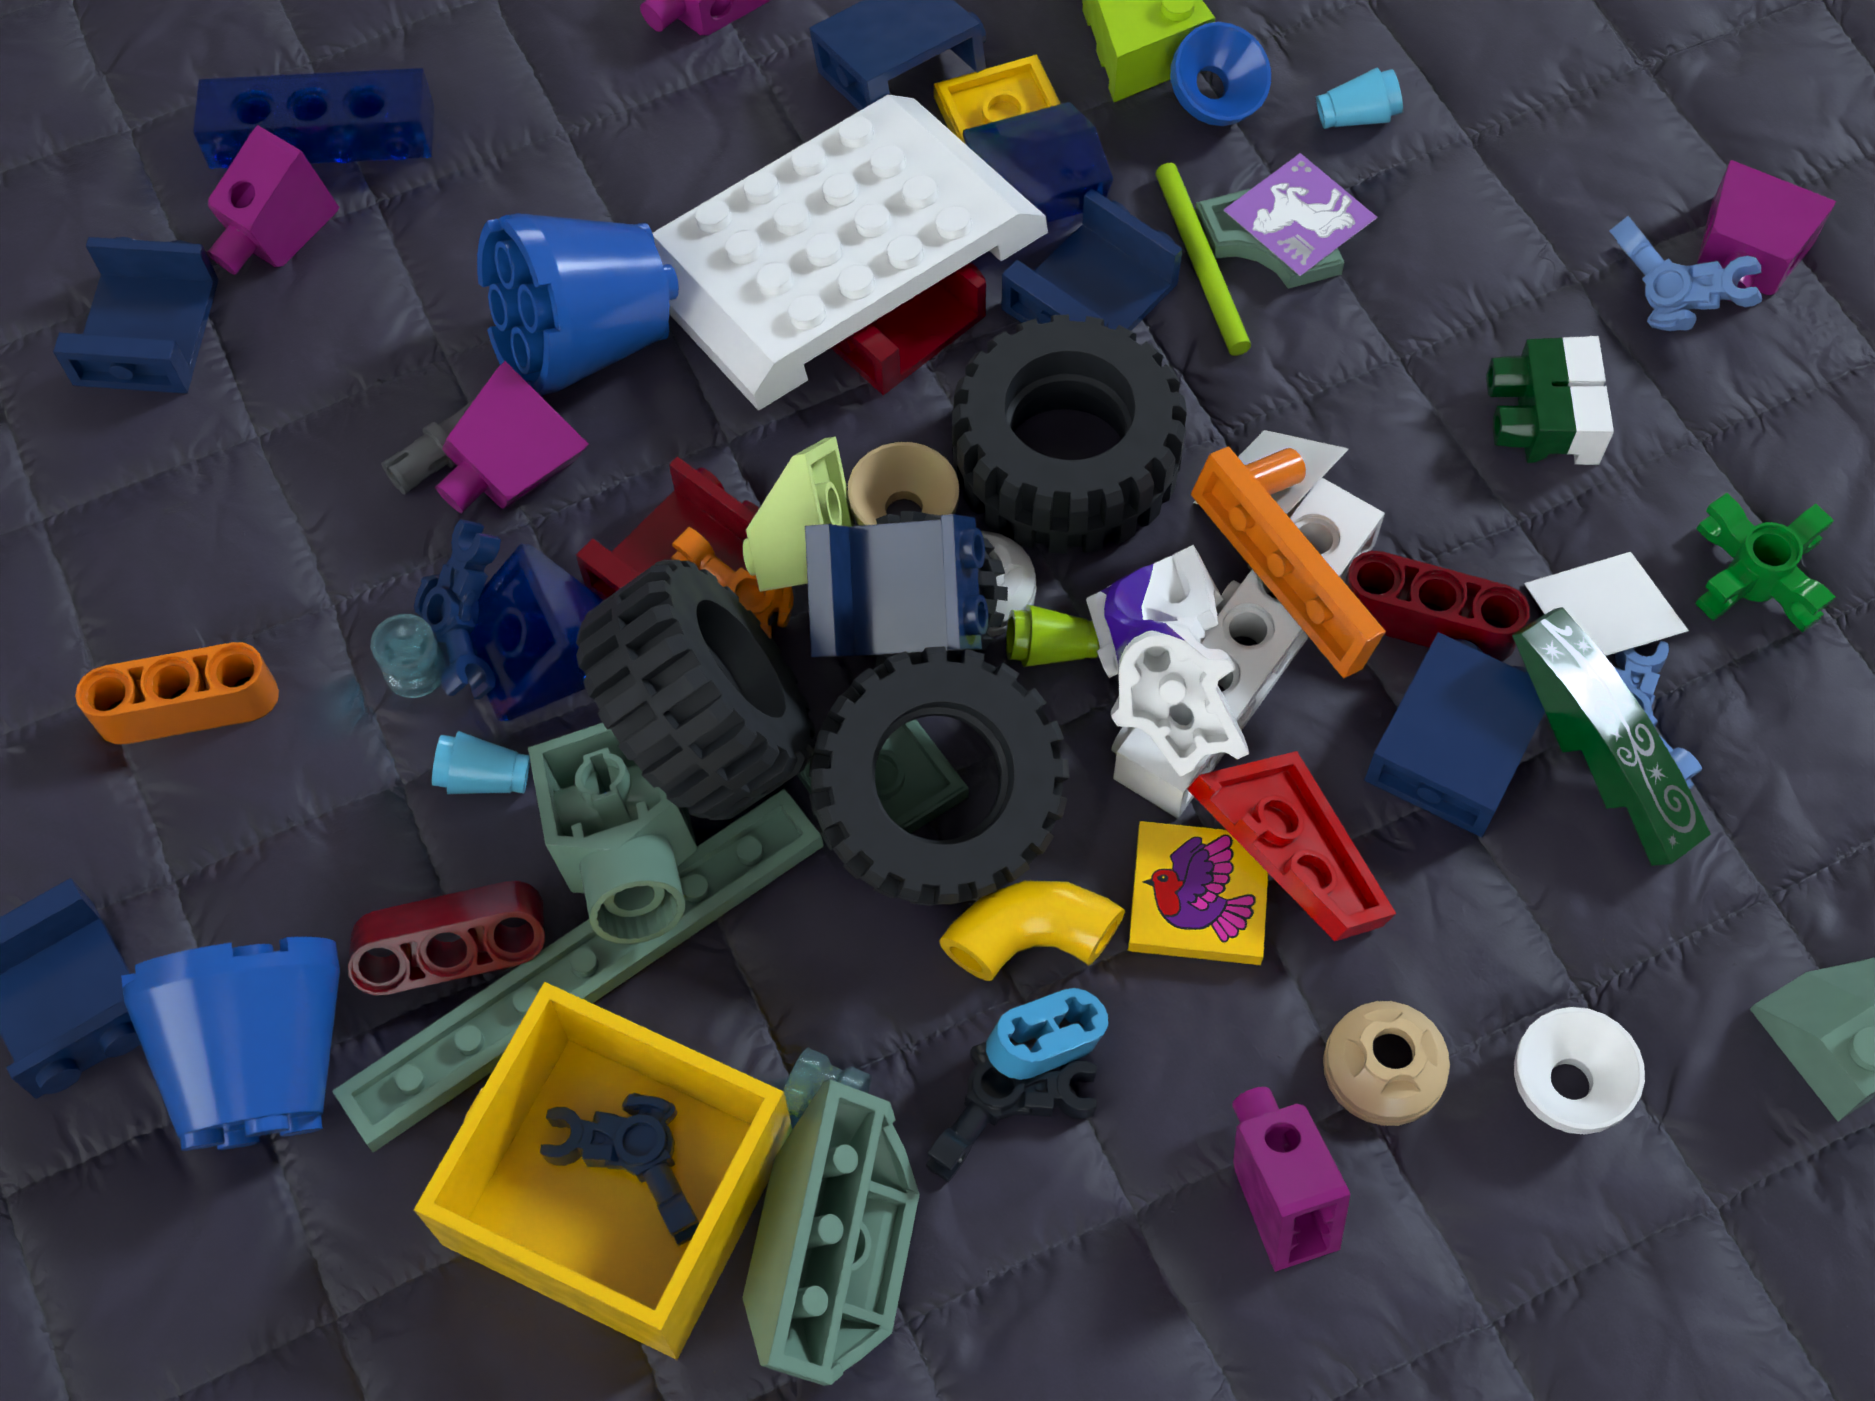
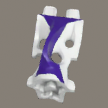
M1194 544L1161 561L1142 567L1122 577L1107 588L1087 597V605L1100 645V649L1097 651L1100 661L1109 678L1117 674L1119 678V696L1111 710V717L1116 726L1142 729L1151 737L1179 776L1195 770L1196 765L1209 754L1224 752L1236 759L1249 754L1245 737L1218 686V681L1234 670V664L1229 655L1221 649H1209L1202 645L1205 639L1204 631L1218 625L1216 606L1223 601V598ZM1180 702L1186 704L1193 712L1192 722L1188 725H1179L1172 719L1169 713L1170 705Z

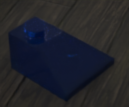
M1070 102L963 130L965 144L1046 216V222L1083 213L1084 195L1091 188L1106 198L1108 196L1113 176L1096 128Z
M520 544L486 583L478 599V621L470 633L475 655L482 658L494 672L495 687L487 693V697L498 721L513 720L586 689L583 683L586 675L579 668L576 656L579 646L576 644L577 635L585 615L603 602L602 598L530 544Z

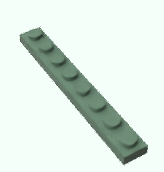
M782 789L697 846L698 850L677 867L685 900V911L681 920L673 929L653 940L634 944H621L605 940L597 935L588 919L540 951L532 960L519 965L332 1091L367 1146L374 1153L493 1072L544 982L593 1004L822 848L823 840L821 834L787 791Z

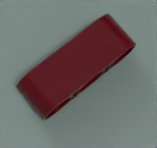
M1372 550L1361 553L1354 558L1345 580V584L1386 631L1385 636L1429 648L1439 632L1452 639L1470 641L1477 645L1484 654L1499 661H1505L1513 654L1517 646L1512 635L1523 629L1530 617V606L1526 597L1511 586L1383 551ZM1361 587H1373L1382 594H1371L1364 591ZM1423 603L1435 604L1443 611H1433ZM1485 620H1495L1505 628H1495Z
M505 881L372 911L363 915L355 923L351 932L348 976L353 985L364 993L388 995L526 963L540 953L545 942L543 900L539 892L530 884L521 881ZM512 917H518L527 921L526 924L520 927L511 928L502 925L500 922ZM448 932L461 937L453 942H442L434 938L435 935ZM373 948H385L391 950L394 954L387 957H376L367 951Z

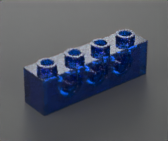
M423 68L199 79L193 133L209 169H228L257 125L301 150L310 164L431 158L434 103Z

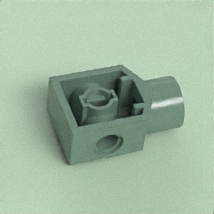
M603 723L528 747L545 845L570 891L585 894L590 925L594 932L601 938L611 942L634 944L653 940L673 929L681 920L685 911V900L677 867L698 850L688 808H678L666 799V793L659 787L654 788L642 776V770L633 760L629 761L618 747L619 741L611 729H606Z

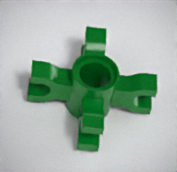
M1725 493L1711 503L1706 510L1710 516L1700 522L1696 529L1708 541L1722 547L1733 560L1728 569L1718 573L1707 582L1705 587L1709 591L1699 597L1695 604L1714 621L1742 597L1755 602L1768 601L1774 598L1780 603L1789 620L1802 633L1818 622L1824 615L1821 610L1832 603L1836 596L1820 582L1807 577L1797 567V564L1801 560L1802 555L1819 545L1823 539L1819 534L1828 529L1834 520L1820 506L1814 504L1789 526L1774 522H1765L1754 526L1746 517L1739 503L1728 493ZM1759 559L1766 561L1770 565L1761 562Z

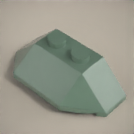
M831 1079L822 1083L774 1158L742 1297L760 1365L823 1386L832 1385L843 1375L845 1370L864 1358L892 1334L920 1195L906 1150L892 1124L896 1119L890 1102Z

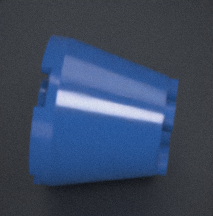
M516 213L502 216L499 219L488 220L480 234L477 252V275L480 286H490L488 291L489 308L496 325L487 329L492 347L499 364L501 365L506 361L539 395L556 393L657 341L668 338L669 300H674L678 297L679 284L674 268L670 264L663 265L655 246L652 230L648 224H624Z
M286 937L279 940V951H274L271 944H253L232 948V942L153 958L136 964L135 974L121 975L125 1006L176 1134L180 1138L181 1151L217 1146V1150L234 1149L258 1144L262 1135L280 1132V1136H293L323 1129L321 1115L324 1110L340 975L335 941L320 937Z

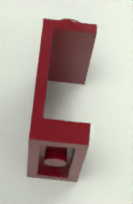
M970 262L834 345L831 349L884 396L986 317L985 278L981 271Z
M677 456L669 464L674 491L612 552L592 538L576 554L584 585L603 600L607 599L656 562L672 560V556L677 552L672 543L688 527L700 533L709 542L715 555L735 572L741 567L748 571L744 562L743 542L748 538L746 529L758 512L759 507L748 500H744L742 503L724 490L721 482L710 471L702 467L695 470Z

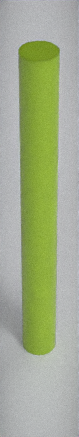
M1174 163L1163 164L1155 172L1158 183L1229 354L1232 356L1242 355L1251 348V342L1179 171Z

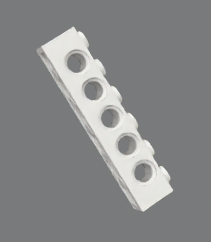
M1321 478L1312 487L1307 496H1304L1288 512L1287 516L1345 583L1348 569L1353 559L1361 553L1371 551L1375 546L1385 513L1326 479ZM1249 564L1248 568L1251 571L1244 581L1240 584L1233 580L1222 593L1223 601L1216 606L1218 625L1204 631L1205 639L1202 642L1205 648L1221 649L1226 652L1234 664V670L1219 680L1218 684L1225 689L1222 691V694L1241 731L1308 639V635L1279 600L1267 594L1271 591ZM1245 636L1255 640L1258 644L1245 646L1237 643L1233 638ZM1180 702L1170 705L1169 713L1172 719L1179 725H1188L1192 722L1193 712L1186 704ZM1122 727L1111 748V751L1117 754L1113 779L1178 819L1194 798L1187 790L1198 775L1212 772L1225 753L1220 752L1206 755L1196 765L1195 770L1179 776L1147 733L1138 728Z

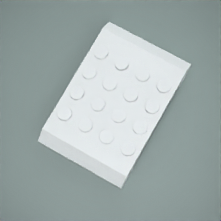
M886 95L653 232V237L663 265L670 264L674 268L678 279L679 294L676 299L669 300V314L759 411L808 381L804 364L984 253L990 251L1000 261H1003L1047 234L1048 229L1046 216L917 100L909 97Z

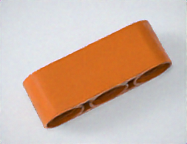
M231 642L95 668L82 677L77 685L75 698L78 707L105 741L113 744H130L257 720L273 710L278 701L279 689L260 653L253 646L243 642ZM251 677L244 685L233 687L239 680ZM187 688L179 697L170 699L177 691ZM123 700L117 707L107 711L112 704Z

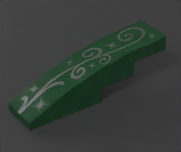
M1563 607L1553 609L1513 634L1514 641L1562 752L1582 750L1606 808H1627L1651 866L1674 863L1710 836L1711 833L1680 769L1648 715L1608 659Z

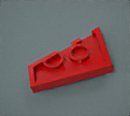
M1298 751L1200 774L1187 789L1334 941L1381 928L1396 914Z

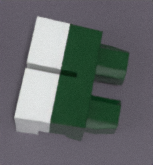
M1599 336L1527 339L1521 356L1491 358L1486 373L1488 395L1490 397H1518L1519 406H1497L1493 416L1492 427L1494 444L1496 446L1525 447L1527 463L1541 461L1548 454H1574L1575 464H1600L1614 430L1607 386H1604L1606 379Z

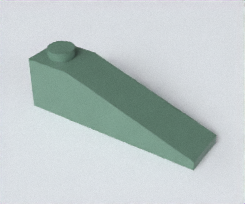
M1875 958L1806 972L1750 1008L1754 1016L1837 1121L1845 1118L1875 1098Z

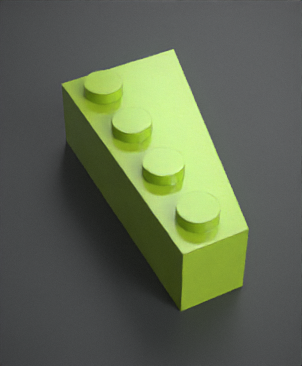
M1082 0V11L1087 25H1091L1097 43L1096 52L1101 67L1106 69L1109 78V91L1113 102L1171 80V63L1182 40L1195 28L1206 23L1215 22L1214 15L1203 0Z

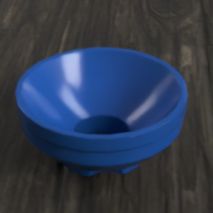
M1213 22L1195 28L1182 40L1173 56L1170 79L1179 103L1189 114L1209 125L1227 126L1250 117L1262 106L1271 86V67L1262 45L1253 35L1231 23ZM1210 71L1221 79L1224 86L1221 98L1210 99L1199 91L1197 87L1198 73Z

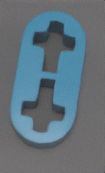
M1077 988L1064 989L1004 1013L986 1041V1053L990 1063L1007 1077L1019 1080L1032 1078L1080 1059L1092 1052L1108 1027V1014L1098 998L1086 990ZM1065 1017L1070 1023L1080 1021L1084 1026V1030L1079 1024H1071L1061 1029L1058 1025ZM1012 1037L1016 1043H1023L1033 1038H1036L1037 1041L1032 1049L1029 1050L1024 1044L1014 1046L1009 1039Z

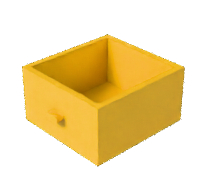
M544 982L488 1081L479 1091L469 1108L464 1123L416 1204L414 1211L443 1246L678 1360L770 1179L774 1158L793 1130L784 1091ZM633 1093L655 1096L674 1104L678 1113L667 1125L672 1131L675 1142L672 1156L675 1165L671 1169L699 1221L692 1239L678 1246L658 1210L657 1203L646 1181L641 1183L637 1176L623 1169L587 1167L582 1160V1156L574 1163L566 1166H557L547 1162L540 1153L541 1145H561L568 1140L571 1134L570 1128L553 1127L546 1119L547 1110L555 1107H567L575 1111L581 1120L592 1122L596 1111L612 1113L625 1118L632 1116L623 1111L622 1104L625 1098Z

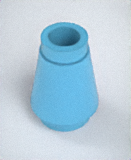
M1376 67L1327 91L1325 94L1316 96L1317 110L1324 129L1390 123L1391 116L1403 112L1402 94L1393 69L1381 72Z
M460 731L457 732L456 737L440 735L433 763L432 785L447 788V794L511 792L524 794L530 768L529 755L518 754L517 751Z

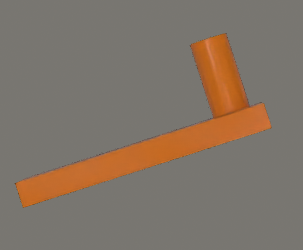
M1229 446L1209 454L1190 495L1343 679L1362 670L1386 631L1271 497L1272 494L1301 483L1304 480L1306 468L1301 455L1292 448H1286L1244 465Z

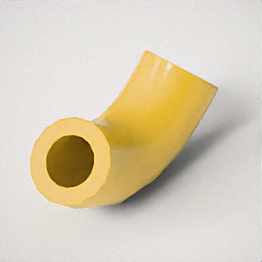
M1024 880L981 897L950 925L940 938L939 943L945 953L956 964L970 974L985 981H992L1002 966L1016 953L1032 947H1055L1073 955L1089 966L1099 957L1112 939L1123 919L1125 910L1108 898L1070 882Z

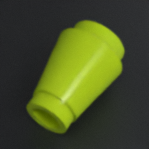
M1029 604L1026 605L1024 610L1010 611L1006 630V653L1009 660H1021L1023 667L1098 657L1097 651L1100 649L1093 621Z

